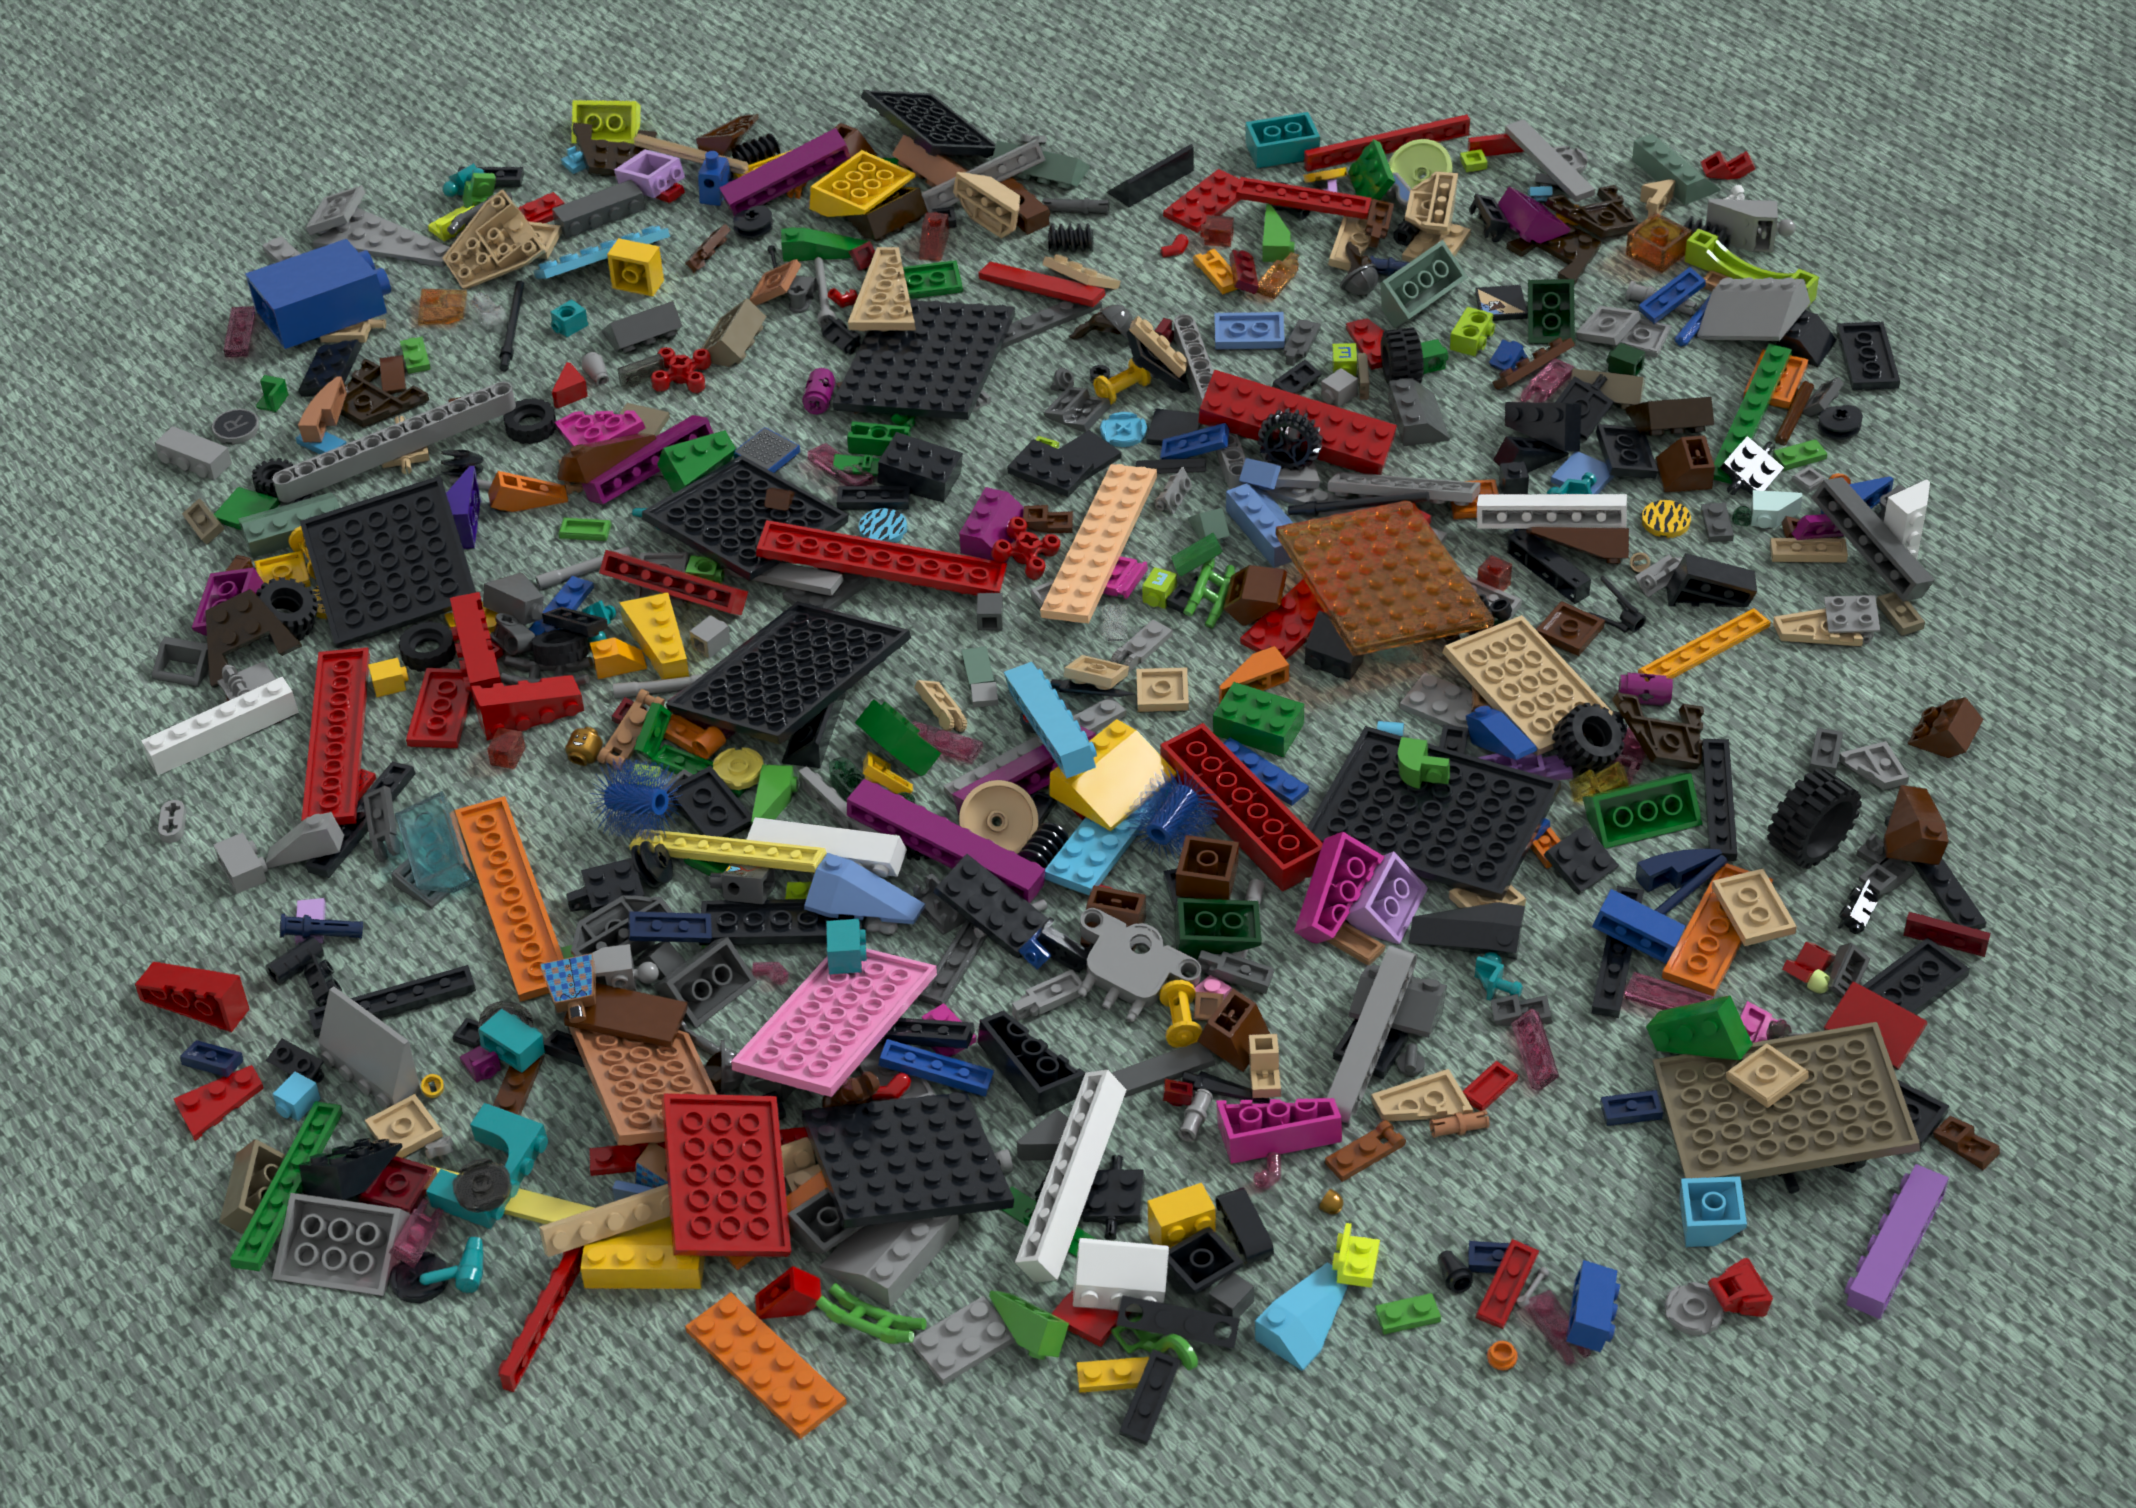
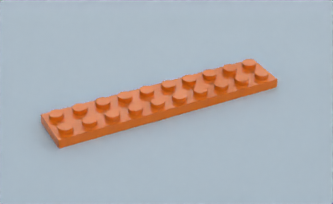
M503 796L454 810L519 1001L549 994L540 964L564 958L506 797Z

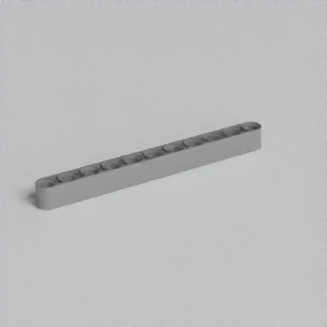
M1181 314L1174 319V339L1179 352L1187 360L1186 372L1200 408L1214 371L1194 318L1187 314ZM1229 432L1227 448L1215 450L1226 483L1229 489H1233L1243 485L1239 479L1246 457L1238 435Z
M508 382L495 383L275 473L272 478L278 499L282 502L296 500L509 413L516 407L512 386Z

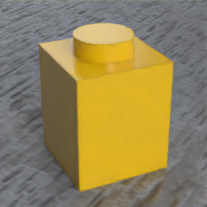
M398 657L368 664L376 698L406 690L404 682L409 681L406 667H400Z

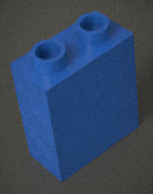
M347 238L245 273L255 311L284 349L387 313L383 296L391 293V285L382 267L375 269L369 252L367 250L358 252Z

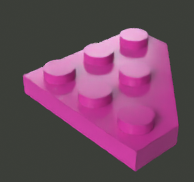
M575 411L555 422L558 431L571 447L578 444L584 445L638 434V432L645 429L642 419L635 411H625L624 414H614L613 411H596L594 415H585L583 411Z

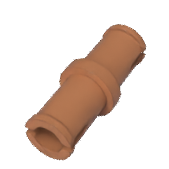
M1486 1110L1469 1114L1458 1112L1454 1113L1452 1117L1431 1119L1429 1122L1431 1135L1433 1138L1455 1133L1460 1136L1465 1135L1466 1131L1489 1128L1490 1121L1489 1116L1485 1117V1115L1488 1113Z

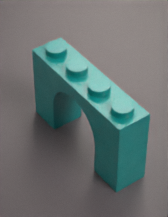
M484 1103L470 1126L475 1141L499 1149L508 1155V1160L501 1169L505 1171L510 1179L508 1196L500 1205L491 1210H469L461 1205L456 1195V1187L462 1176L440 1169L426 1190L432 1208L491 1229L495 1222L502 1218L509 1200L518 1193L520 1183L525 1175L531 1173L534 1161L538 1155L545 1151L548 1138L544 1124Z

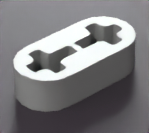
M179 800L168 801L161 807L158 831L161 840L166 843L177 842L184 834L186 810L184 804ZM175 810L174 817H171L170 814ZM174 826L175 829H173L172 832L169 833L170 827Z

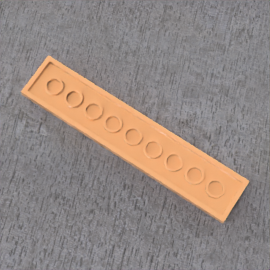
M1122 464L1110 465L1040 609L1041 618L1089 624L1157 479V469L1124 466Z

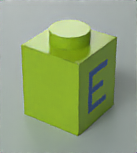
M1356 343L1332 344L1333 373L1341 368L1357 378Z

